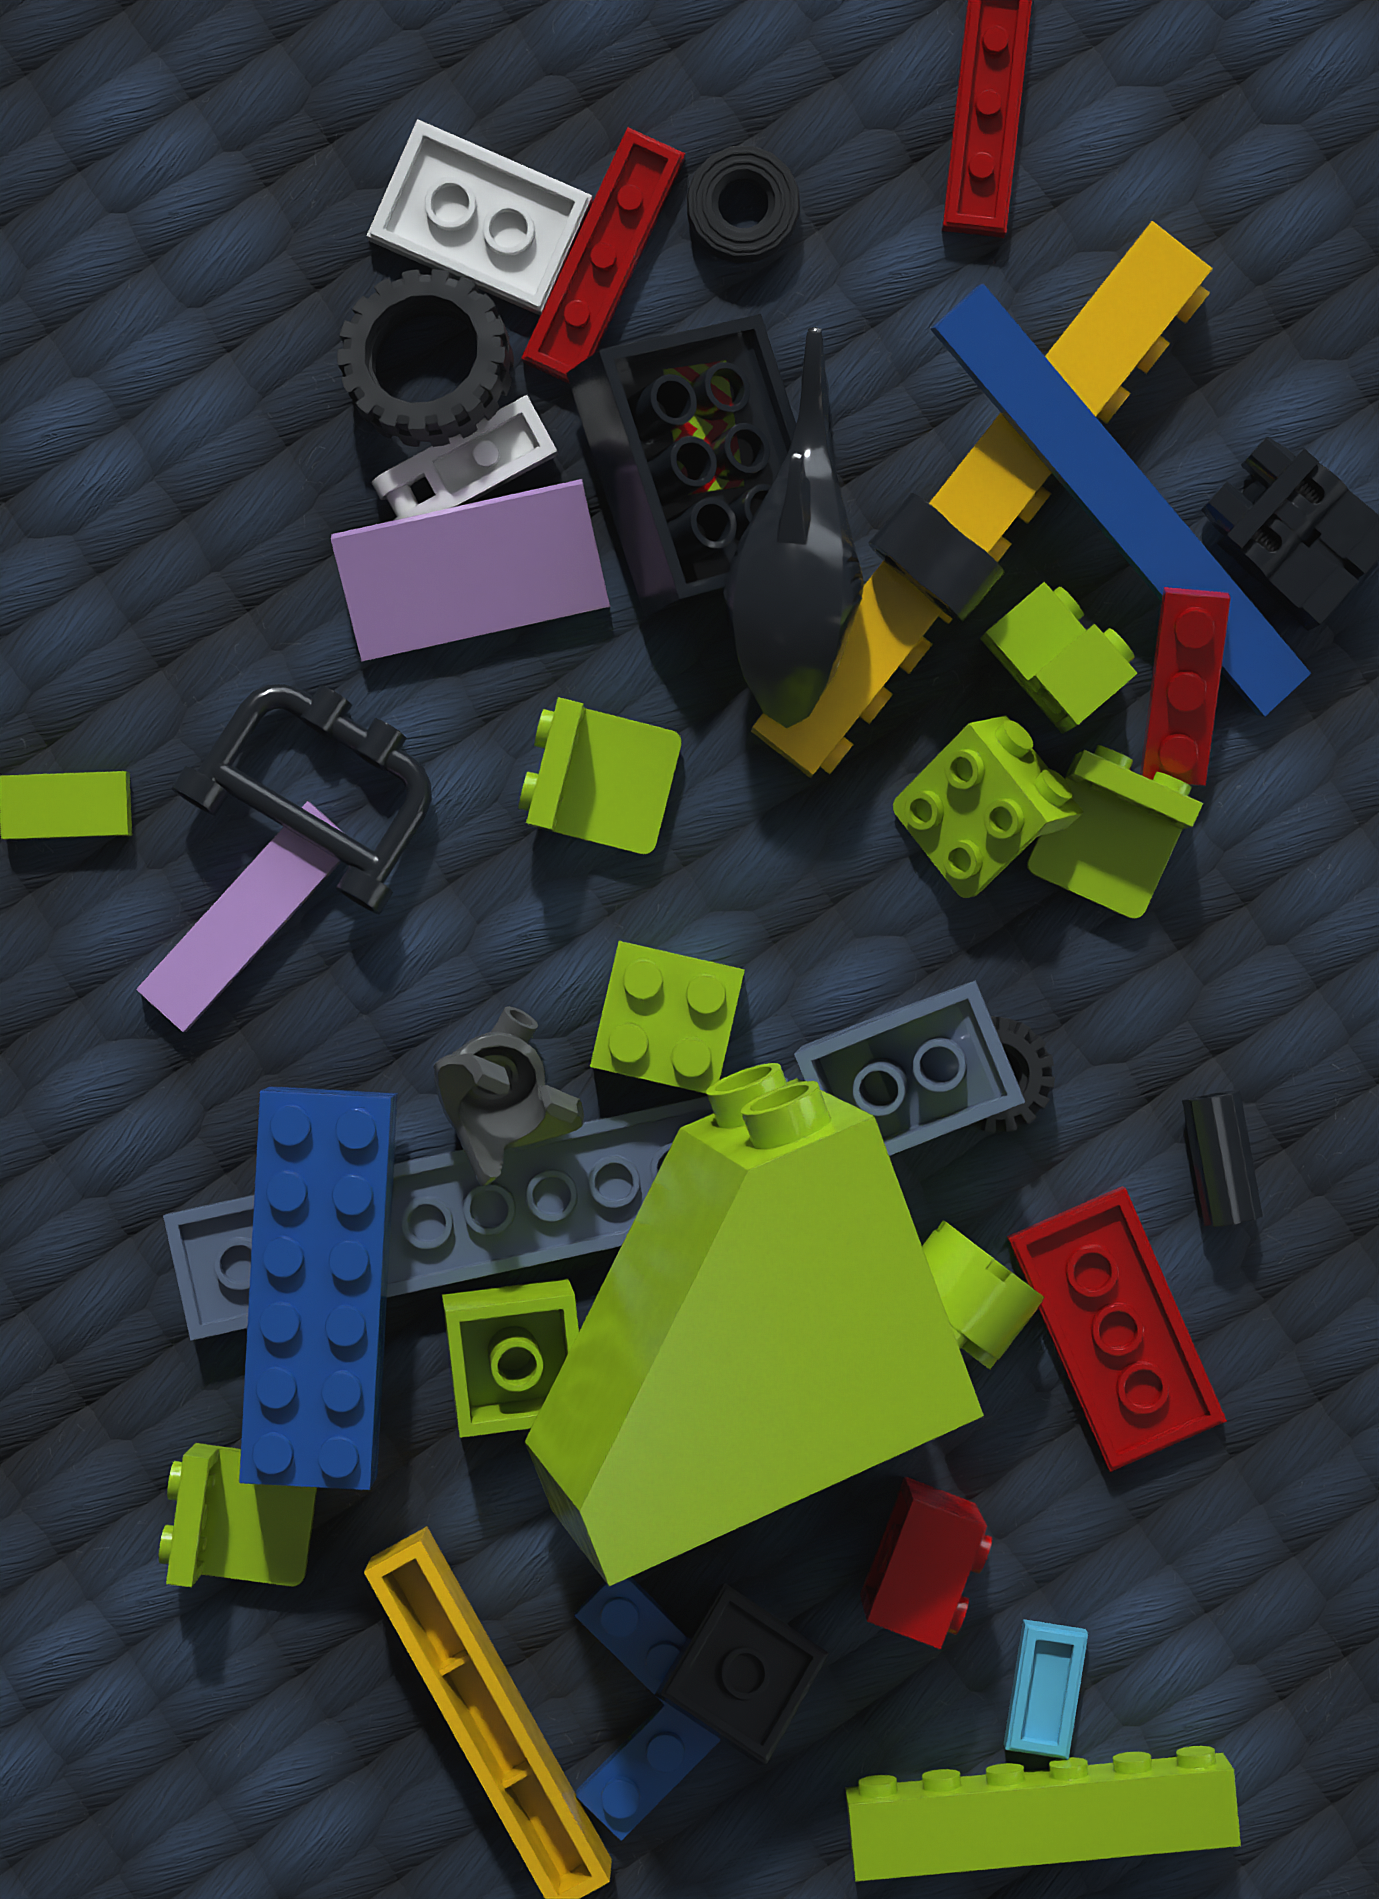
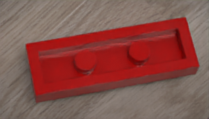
M1164 587L1140 770V775L1153 780L1155 773L1161 772L1186 784L1206 786L1231 600L1229 593Z

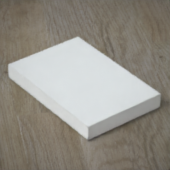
M417 119L367 233V238L372 243L427 267L448 271L451 277L460 280L462 276L476 284L478 289L541 316L591 207L593 197L579 189Z

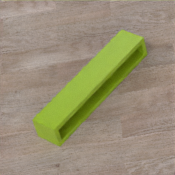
M1189 1746L1178 1749L1176 1751L1177 1757L1151 1759V1755L1146 1752H1125L1113 1756V1763L1088 1765L1087 1760L1083 1758L1069 1757V1760L1061 1758L1053 1760L1049 1763V1769L1024 1771L1023 1765L1003 1763L987 1767L985 1775L960 1777V1772L957 1770L938 1769L922 1774V1780L897 1782V1778L891 1775L864 1777L858 1781L859 1786L845 1787L855 1882L1241 1846L1234 1768L1224 1753H1215V1749L1212 1747Z

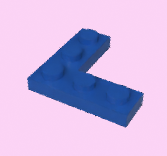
M632 1577L612 1586H608L604 1581L575 1611V1617L654 1695L690 1635ZM660 1698L658 1699L662 1704L576 1791V1797L621 1841L721 1740Z

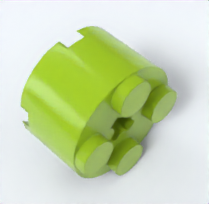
M943 1220L922 1245L959 1348H963L976 1360L991 1369L1024 1328L1045 1297Z

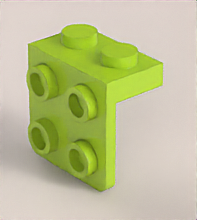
M558 697L555 711L546 709L542 711L534 746L545 750L539 774L529 771L526 774L518 809L529 811L526 823L531 827L638 854H649L655 849L681 749V738L673 730L586 709L583 703Z
M1007 716L968 723L893 802L895 815L956 893L963 898L978 895L1036 837L1067 829L1084 813L1072 798L1073 793L1068 782L1059 773L1046 766L1034 751L1033 741L1028 732Z
M1098 745L1094 754L1086 750L1077 753L1064 778L1072 789V798L1084 813L1067 829L1039 836L1028 858L1027 867L1029 872L1036 877L1127 918H1139L1145 913L1182 829L1193 827L1203 803L1188 797L1192 787L1185 782L1161 772H1156L1153 780L1129 770L1133 762L1132 759L1112 749Z
M195 1443L183 1455L182 1462L174 1461L170 1470L167 1498L168 1500L177 1501L174 1526H164L159 1548V1563L168 1564L166 1584L192 1587L201 1575L291 1587L299 1585L306 1576L318 1487L239 1483L241 1449Z

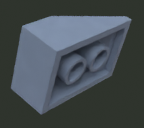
M976 980L801 1046L794 1053L805 1081H815L818 1083L820 1090L875 1116L889 1156L1025 1103Z

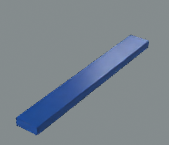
M984 283L975 287L930 329L1161 602L1164 587L1229 593L1231 600L1221 673L1258 716H1266L1311 674Z

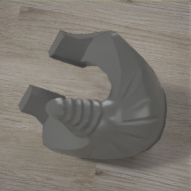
M510 1006L504 1008L491 1032L471 1039L452 1054L444 1056L433 1065L436 1092L443 1112L454 1128L474 1170V1174L482 1186L491 1184L501 1174L504 1150L562 1136L578 1130L584 1124L585 1116L580 1099L545 1085L543 1063L536 1050L529 1045L532 1036L538 1028L537 1022L524 1011Z

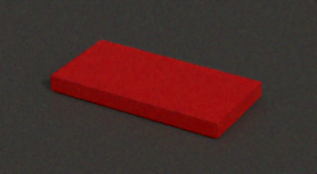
M1121 1186L1007 1236L1027 1284L1045 1297L1037 1308L1106 1467L1110 1472L1227 1422L1125 1187Z

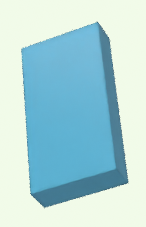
M1023 1619L1004 1737V1747L1006 1750L1069 1760L1088 1639L1086 1629Z

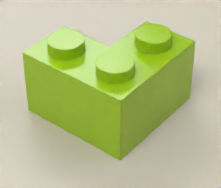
M1043 582L986 631L980 639L1058 730L1064 734L1079 725L1138 673L1129 664L1135 658L1132 650L1114 630L1109 628L1103 633L1096 624L1086 630L1078 621L1084 616V613L1071 595L1060 586L1052 591Z

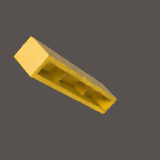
M426 1526L372 1556L364 1570V1574L544 1898L580 1899L609 1883L612 1859L582 1804L576 1797L572 1786L428 1527Z

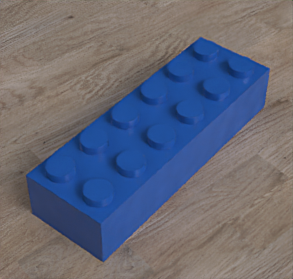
M268 1087L260 1090L239 1483L370 1490L377 1478L398 1093Z

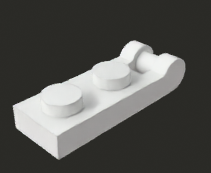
M525 395L499 409L489 421L483 418L476 424L478 430L464 439L461 434L449 438L450 444L437 447L431 446L376 477L372 481V485L380 500L388 499L397 516L394 520L469 504L557 456L558 451L528 396ZM426 477L436 495L419 504L410 486Z

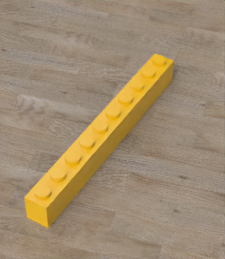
M1151 221L1045 357L1095 417L1097 416L1107 424L1131 394L1121 386L1136 366L1146 374L1169 346L1170 342L1161 336L1175 316L1186 324L1210 294L1201 286V283L1213 268L1155 222ZM1000 413L929 504L936 508L962 534L979 545L998 562L1012 544L1002 535L1017 516L1028 524L1051 495L1042 485L1052 472L1002 413ZM883 561L864 585L862 600L836 673L810 716L791 727L785 728L763 713L753 725L751 732L811 778L819 767L831 774L853 746V743L844 737L859 717L868 724L872 722L893 695L883 687L898 667L910 674L929 650L932 643L923 635L938 616L948 624L952 618L932 603L910 581Z

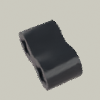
M914 493L908 495L868 542L872 550L884 562L916 586L945 614L959 623L964 622L1005 574L1002 567L984 549L967 538L936 508Z

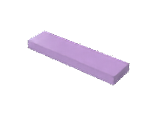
M307 801L303 805V809L340 830L311 802ZM283 827L136 990L182 1032H187L341 861Z

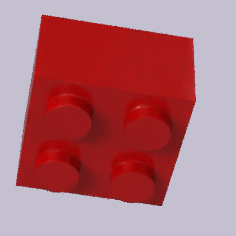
M904 1476L860 1593L867 1622L938 1649L942 1648L947 1632L957 1635L969 1604V1598L962 1595L970 1571L980 1574L992 1544V1537L985 1534L987 1525L976 1503Z

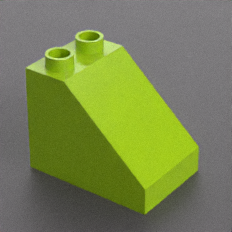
M778 1063L750 1067L714 1083L706 1091L714 1113L679 1129L525 1440L553 1513L608 1586H612L984 1416L875 1116L820 1090L818 1083L815 1081H802L796 1078L786 1082L782 1068Z

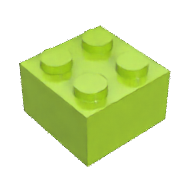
M618 941L590 1067L706 1093L710 1086L720 1080L745 969Z
M569 1279L442 1294L455 1413L460 1438L532 1428L579 1334L575 1294Z

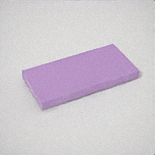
M582 479L331 534V543L361 661L610 607Z

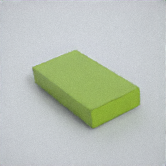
M130 772L1 775V839L132 836Z

